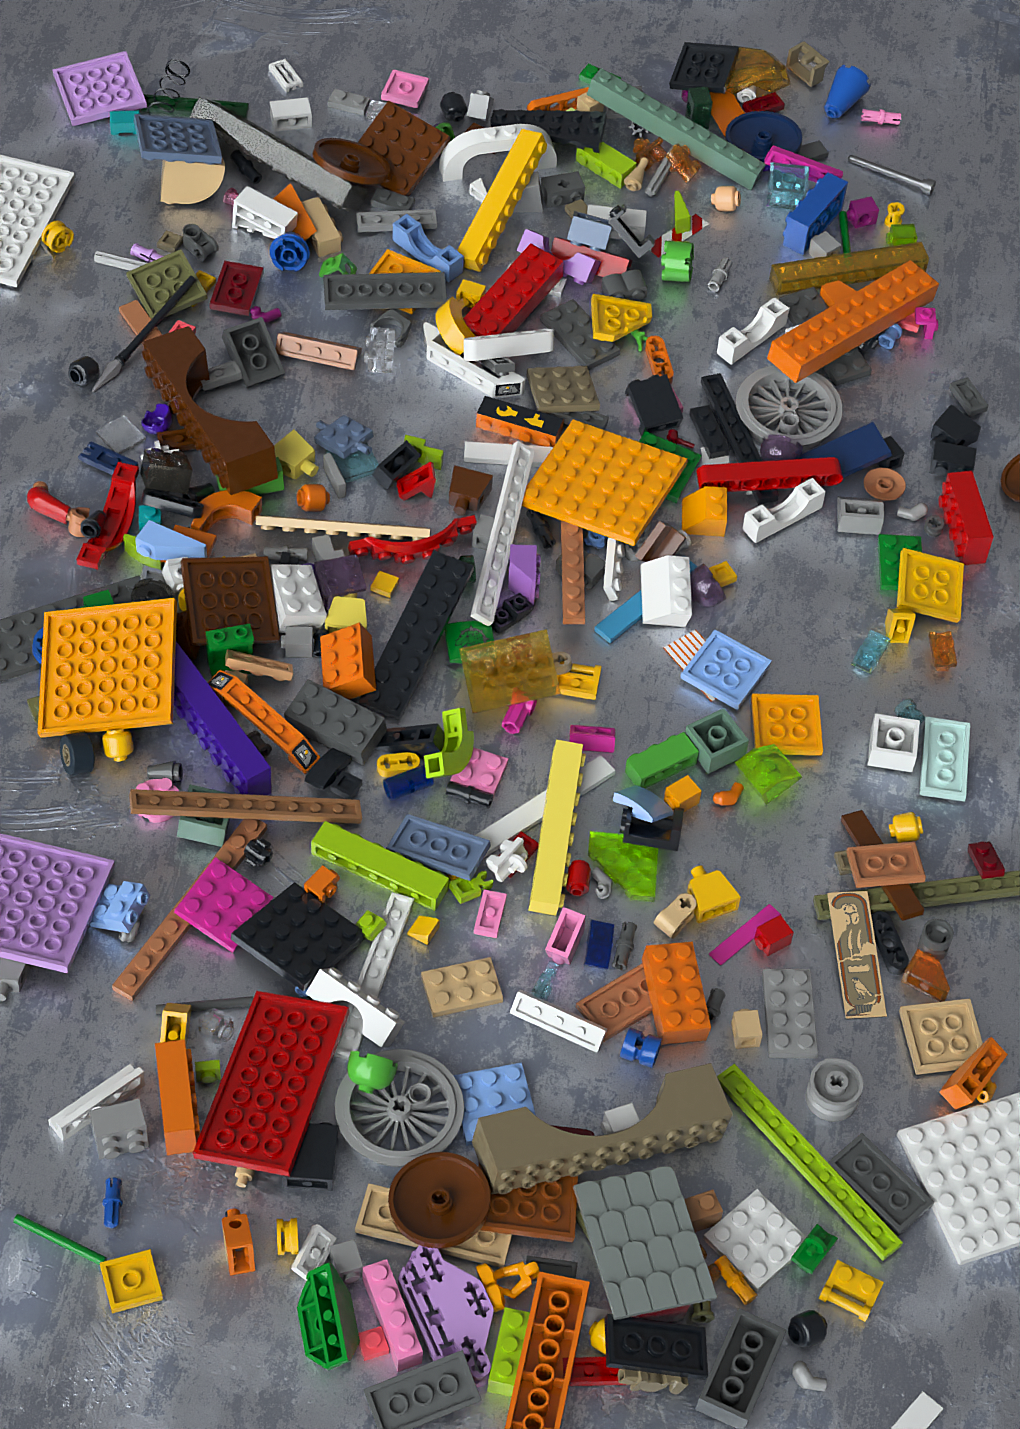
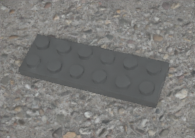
M444 272L323 275L325 310L439 308L447 301Z
M815 287L779 297V301L789 308L788 318L794 326L806 322L829 308ZM857 347L822 367L834 386L869 376L872 371Z

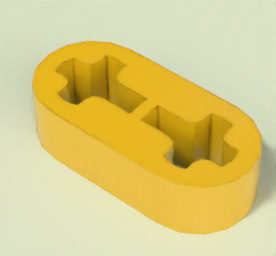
M415 753L385 754L377 760V772L382 777L411 776L420 770V758ZM407 762H411L413 766H408ZM384 764H389L390 768H385Z

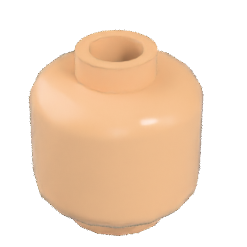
M719 186L716 188L715 193L711 195V203L715 205L719 212L735 211L737 206L741 204L740 191H737L735 186Z

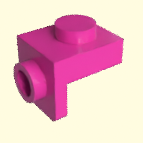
M916 307L915 322L917 325H923L924 339L933 338L934 331L938 330V319H936L935 308Z

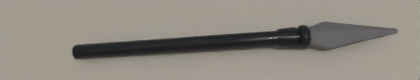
M190 276L126 349H123L113 361L107 363L92 390L93 392L119 374L121 367L125 365L131 354L194 285L196 279L193 276Z

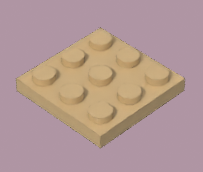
M970 998L900 1006L899 1013L916 1075L957 1070L983 1044Z

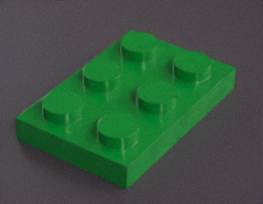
M879 534L877 541L880 590L898 591L900 552L903 548L922 552L921 536Z

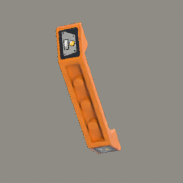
M219 670L207 682L221 701L223 699L228 701L288 754V760L302 773L306 774L321 758L303 734L236 676Z

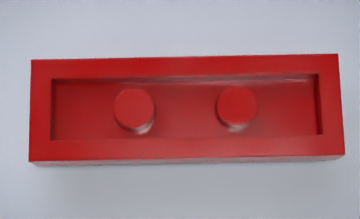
M569 1357L562 1358L563 1378H565ZM575 1357L570 1386L626 1384L619 1383L618 1368L606 1367V1357Z

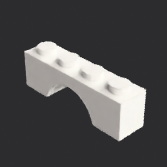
M774 297L761 306L757 316L746 328L738 331L732 327L719 337L717 354L732 365L783 328L787 323L789 308Z
M813 478L796 486L792 494L780 505L766 509L762 504L745 513L744 532L755 543L821 509L825 490Z
M332 967L320 969L305 994L318 1002L336 1005L340 1001L345 1000L354 1004L363 1018L362 1034L381 1048L391 1046L405 1021L399 1018L400 1014L392 1008L387 1007L386 1009L383 1007L377 997L371 994L366 995L361 991L362 987L353 981L348 982L342 978L343 974L339 970Z

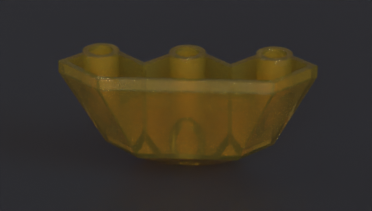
M739 46L740 53L726 91L736 94L754 85L769 93L776 92L791 85L787 67L770 52Z

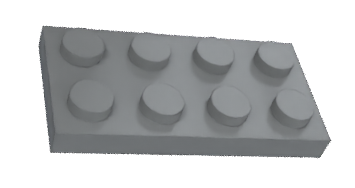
M763 969L762 982L768 1058H817L818 1049L810 969Z

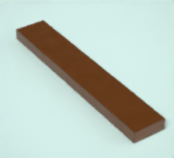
M863 810L841 816V822L856 847L883 844ZM909 884L881 886L902 921L924 914V908Z

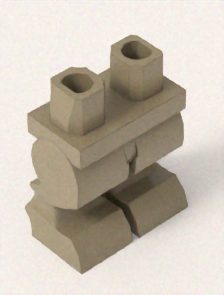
M626 1369L618 1370L619 1383L630 1385L631 1391L656 1392L669 1385L670 1392L678 1395L689 1385L688 1378Z

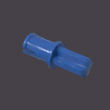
M113 1177V1184H111V1178L106 1179L105 1199L102 1201L105 1207L104 1225L111 1229L119 1225L120 1207L123 1205V1200L121 1199L122 1180Z

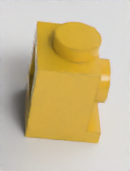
M463 279L456 292V299L460 301L465 297L470 302L465 307L473 308L484 296L486 286Z

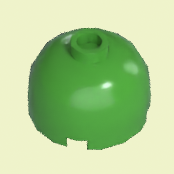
M359 1051L350 1052L347 1065L348 1076L353 1083L359 1085V1091L373 1094L374 1090H382L393 1081L398 1063H393L390 1059L369 1053L365 1057L359 1056Z

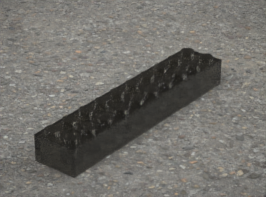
M203 97L198 98L189 118L213 120L217 138L221 137L225 139L224 142L228 145L240 148V152L248 156H254L257 162L269 165L271 170L279 174H285V178L292 182L300 183L302 188L310 192L311 190L316 192L317 197L331 201V205L341 210L343 208L349 212L351 209L360 210L369 189L329 173L318 165L312 156L222 104Z

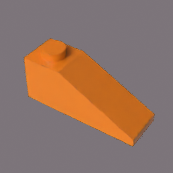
M992 1037L988 1038L950 1076L939 1092L955 1110L973 1103L1008 1054Z

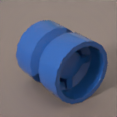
M629 1028L621 1049L620 1058L632 1062L637 1059L640 1065L653 1068L661 1047L662 1038L651 1034L645 1037L642 1031Z

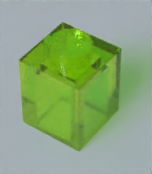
M891 224L889 233H886V244H889L891 252H914L917 242L915 225Z

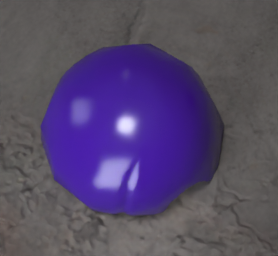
M159 403L156 405L155 411L150 412L147 410L145 418L141 422L142 428L152 435H157V432L168 431L173 424L171 408L167 404Z

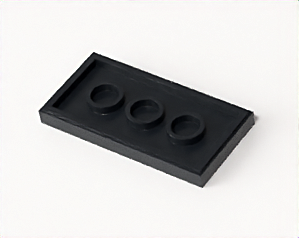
M607 1314L604 1317L606 1367L705 1380L708 1377L705 1327L635 1317L614 1320L612 1314Z

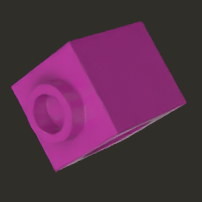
M872 196L850 201L847 218L851 221L854 228L873 225L877 222L879 208Z

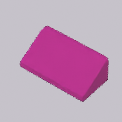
M570 725L569 742L583 744L582 750L612 753L615 747V729Z

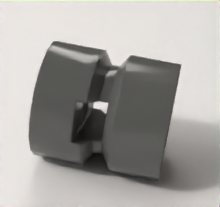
M942 919L927 921L917 946L918 952L924 959L932 962L944 959L954 935L951 925Z

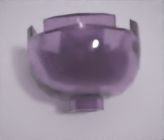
M771 434L768 435V439L763 437L760 456L762 461L800 459L803 447L799 442L796 445L791 443V438Z
M704 563L690 572L692 603L696 601L700 606L714 607L726 599L721 586L715 581L713 574Z

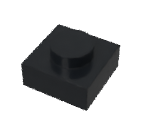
M342 770L331 785V792L345 799H352L362 786V779Z

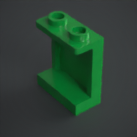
M250 624L205 631L207 663L211 678L219 670L224 672L225 670L235 671L225 666L227 649L253 655L252 644H254V637ZM239 671L243 674H252L250 671Z

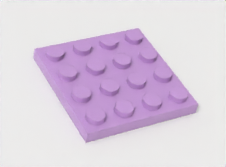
M126 51L52 70L72 126L110 117L111 111H134L147 107L145 97Z

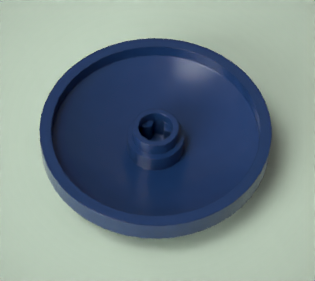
M754 111L734 118L726 128L725 140L764 162L766 155L773 145L798 154L802 145V132L793 120L784 115L769 111Z

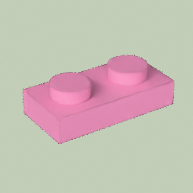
M484 889L474 927V934L497 938L507 894Z

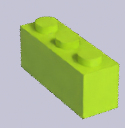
M603 141L599 153L593 152V149L585 147L584 150L577 148L576 161L620 189L625 186L624 179L636 168L637 164Z
M508 1307L504 1308L487 1392L512 1397L530 1312Z

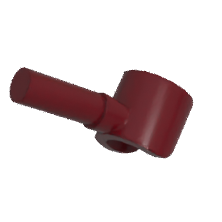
M670 429L668 431L666 440L692 449L694 448L695 444L678 438L677 430Z

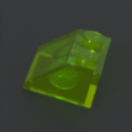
M775 744L752 749L735 762L739 773L766 805L802 778L800 773Z

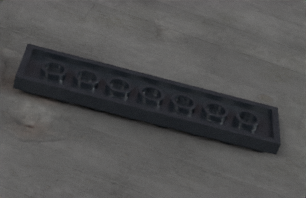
M433 550L375 667L376 691L361 695L358 701L359 705L400 721L474 571L473 565Z

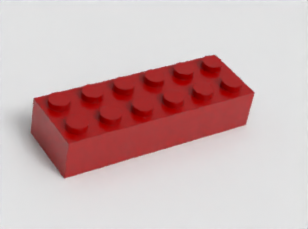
M530 243L463 318L465 324L476 337L515 332L562 279L563 261Z

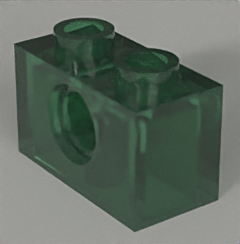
M708 87L689 88L685 113L686 118L709 130L713 103Z

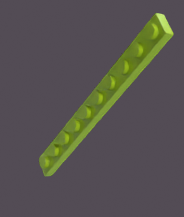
M735 1063L717 1076L722 1089L882 1261L902 1246L903 1242Z

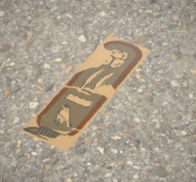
M868 891L827 893L846 1019L887 1017Z

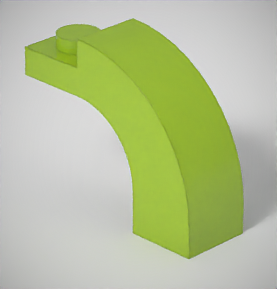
M456 708L442 712L445 735L444 746L441 752L424 756L426 778L433 779L458 774L469 763L473 752L474 732L468 731L465 708Z

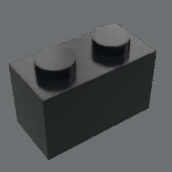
M406 440L376 467L372 476L388 490L416 465L421 454Z
M935 441L929 473L947 476V473L973 472L977 448Z

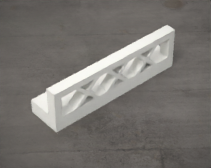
M129 1064L48 1119L49 1125L64 1142L91 1123L90 1110L121 1103L144 1087L143 1070L140 1067L134 1069Z

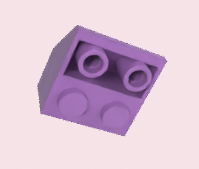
M510 544L508 589L515 595L520 593L534 606V598H539L541 554H537V545Z

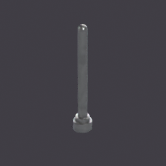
M854 155L848 156L849 162L917 186L924 194L931 195L934 191L935 180L929 178L921 180Z

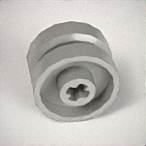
M829 1058L819 1062L811 1072L805 1093L806 1103L811 1112L820 1119L830 1122L843 1121L849 1118L857 1109L864 1083L861 1073L856 1066L847 1060Z

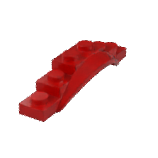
M122 462L117 463L111 477L112 482L103 509L107 518L100 535L89 539L87 543H83L76 559L77 565L99 569L102 559L106 558L108 552L117 548L124 541L123 536L129 533L134 519L136 478L139 474V466Z
M475 515L455 518L439 533L416 541L391 542L374 537H366L350 541L348 552L350 556L356 555V557H362L371 552L372 559H379L380 561L390 559L394 555L395 563L402 562V564L412 563L418 558L428 560L433 550L439 551V545L442 547L453 545L458 538V533L460 535L471 533L477 521Z

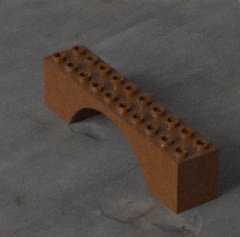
M190 326L143 341L144 350L142 351V356L147 364L144 367L148 379H152L153 385L156 390L160 391L163 401L168 402L172 414L177 416L179 425L185 427L188 438L193 439L194 446L197 451H201L204 462L210 464L213 475L219 477L221 487L223 489L226 488L229 494L233 495L278 479L274 445L257 421H235L221 418L205 411L194 402L195 396L203 388L201 381H207L210 378L206 349Z

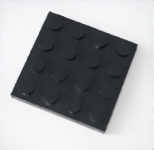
M295 882L231 933L232 941L302 991H305L311 985L320 969L333 967L366 939L361 928L324 902L321 903L318 898L304 891V888Z

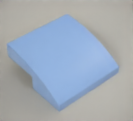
M635 785L614 792V802L633 807L632 817L652 823L673 815V810L664 800L640 786Z

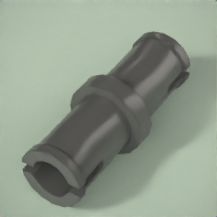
M632 922L622 923L620 937L615 943L616 953L612 967L617 970L627 969L630 952L634 949L633 939L637 925Z

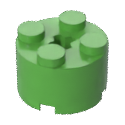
M665 240L664 252L666 254H662L661 266H665V269L662 270V281L691 282L694 243Z

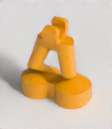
M522 1261L501 1267L495 1271L486 1263L475 1266L480 1281L493 1305L494 1313L505 1308L504 1295L516 1299L532 1285L531 1280L538 1278L539 1274L538 1264L534 1261L526 1265ZM519 1275L521 1278L511 1290L500 1287L497 1284V1280L504 1277Z

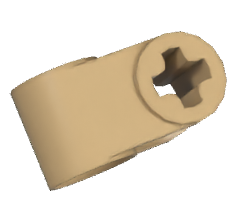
M687 893L680 894L667 908H664L657 915L654 925L671 939L675 938L693 919L696 899Z

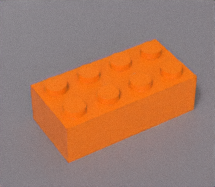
M693 941L646 946L642 956V964L650 1003L652 1004L657 1037L662 1038L661 1045L706 1041L711 1030V1024Z
M185 1040L155 1043L167 1155L193 1152L200 1135L191 1048L186 1049Z

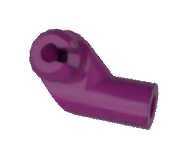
M255 306L250 310L253 320L263 317L265 323H269L282 316L279 308L268 312H261V308Z

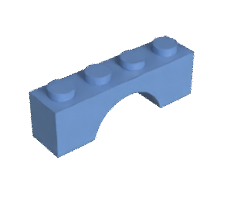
M406 214L393 223V241L423 264L444 272L447 282H451L463 273L464 256L450 245L445 249H439L434 246L426 237L421 224L414 218Z

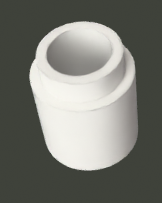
M744 76L739 81L737 99L741 103L756 98L757 82L755 78Z

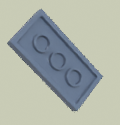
M407 814L386 849L398 852L405 858L413 862H420L426 867L471 881L491 844L490 840Z

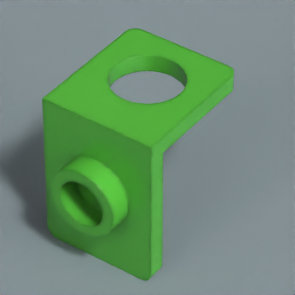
M342 253L323 261L319 276L322 278L323 275H329L338 270L342 274H349L345 269V264L350 267V274H356L357 267Z

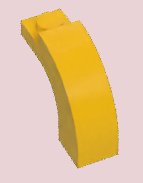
M452 296L436 311V324L448 347L453 353L461 355L464 352L463 339L476 336L465 324L462 317V309L470 302L465 297L458 301Z

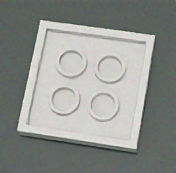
M758 1189L703 1236V1240L720 1257L726 1255L738 1272L741 1271L744 1274V1279L756 1293L792 1262L791 1257L806 1239V1236Z

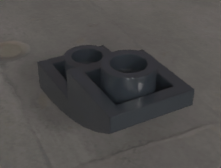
M520 593L504 600L502 607L496 609L491 626L499 634L523 619L533 610L534 606Z
M331 748L311 768L305 777V782L316 788L326 789L336 780L337 773L350 764L351 756Z

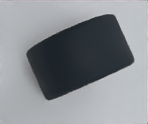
M86 732L63 735L60 743V754L66 773L76 775L92 772L95 755L89 735Z

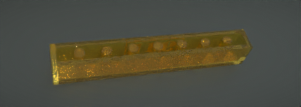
M922 242L772 264L769 279L777 296L795 293L811 287L821 289L822 285L837 280L846 285L877 280L909 260L926 272L929 257Z

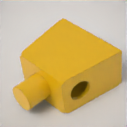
M702 865L696 866L691 870L693 879L689 881L687 892L696 899L694 915L698 924L738 910L741 897L721 871L716 870L707 873Z

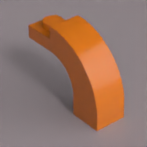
M227 490L211 494L199 502L204 505L202 517L193 519L191 529L208 532L213 524L228 518L238 519L252 525L256 520V516L262 512V497L248 491L230 495Z

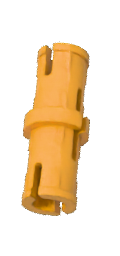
M726 1255L721 1256L714 1262L713 1267L726 1281V1286L729 1289L732 1288L745 1306L758 1296L744 1279V1274L741 1271L738 1272Z

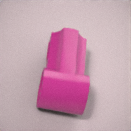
M516 689L510 700L509 709L502 721L501 727L510 734L520 733L528 715H532L538 698Z

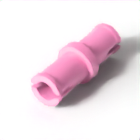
M863 109V114H861V121L878 122L880 125L883 123L899 125V119L901 120V113L885 112L883 109L879 111Z

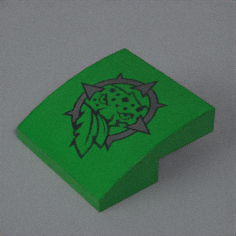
M479 621L447 624L444 631L450 663L471 665L473 660L494 662L496 660L497 653L491 625L487 626Z

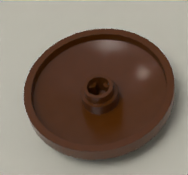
M324 138L315 143L312 153L314 160L323 169L339 178L368 185L383 183L388 178L390 165L387 160L378 152L365 145L341 138Z
M434 1152L419 1156L400 1169L391 1183L388 1203L392 1221L404 1237L424 1247L448 1248L469 1240L482 1228L490 1212L491 1194L484 1173L475 1163L458 1154Z

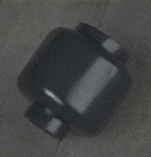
M449 92L442 97L440 108L445 119L448 121L453 120L454 122L461 121L467 113V106L463 96L455 92Z
M83 356L73 361L69 366L68 372L70 380L79 386H86L94 382L100 374L98 363L89 356Z
M807 1310L791 1318L788 1327L789 1337L793 1343L802 1348H808L825 1339L827 1322L815 1310Z

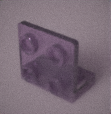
M357 555L314 562V575L325 611H329L332 600L336 596L366 591V583Z

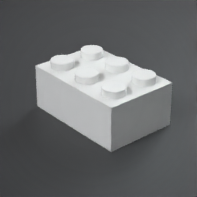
M270 564L278 632L286 633V626L313 627V633L317 629H321L327 614L312 565Z

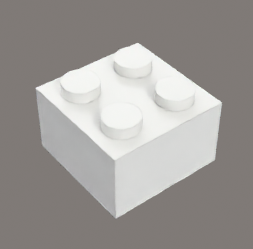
M875 714L870 732L867 765L912 772L917 758L920 720Z

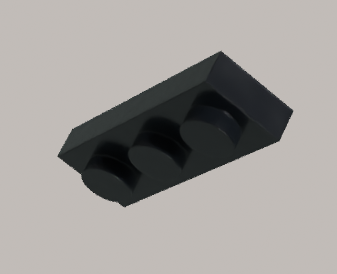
M710 405L690 408L689 415L709 459L728 456L730 449Z

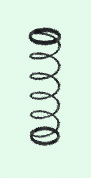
M171 59L167 62L165 67L166 75L161 77L159 81L161 89L155 91V102L148 107L149 115L150 107L154 104L165 112H174V108L170 104L156 102L155 95L158 91L162 90L170 98H180V94L170 88H162L161 81L167 76L173 83L185 85L186 82L183 78L188 77L190 74V68L185 62L177 59ZM173 62L182 64L187 68L188 74L179 75L169 68V64ZM169 76L179 77L184 81V83L179 84L173 81ZM163 89L174 91L178 94V97L168 95ZM157 103L166 104L170 106L173 110L167 111L160 107Z

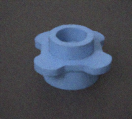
M588 530V537L584 539V543L588 546L592 545L602 549L605 547L604 542L608 537Z

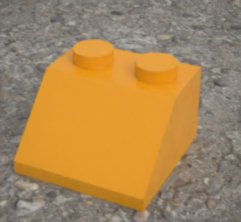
M705 486L682 498L683 531L689 535L724 537L727 524L726 487Z

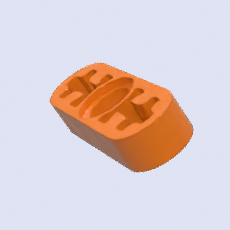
M650 336L646 340L645 351L652 374L662 376L661 371L664 370L663 373L664 375L667 374L671 384L674 372L664 340L659 336ZM660 358L663 359L665 362L657 363L654 360Z

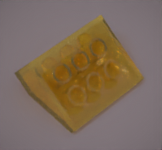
M547 629L459 648L473 714L561 695Z

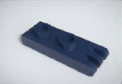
M89 442L87 447L84 448L83 453H80L78 456L80 461L113 475L118 462L138 466L137 461L94 442Z

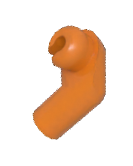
M735 782L730 791L716 792L713 795L714 803L721 806L734 805L738 801L744 786L741 783Z

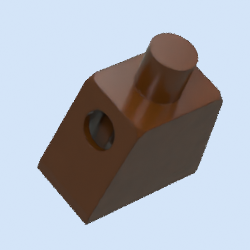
M454 465L449 491V504L454 506L453 511L460 516L465 515L467 510L478 511L492 490L493 475Z

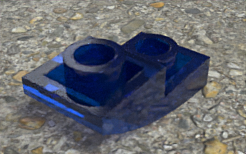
M591 919L586 942L588 944L584 960L585 966L608 970L614 924Z

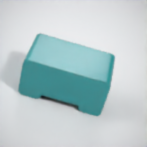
M111 111V135H118L119 133L136 134L134 114H140V111Z

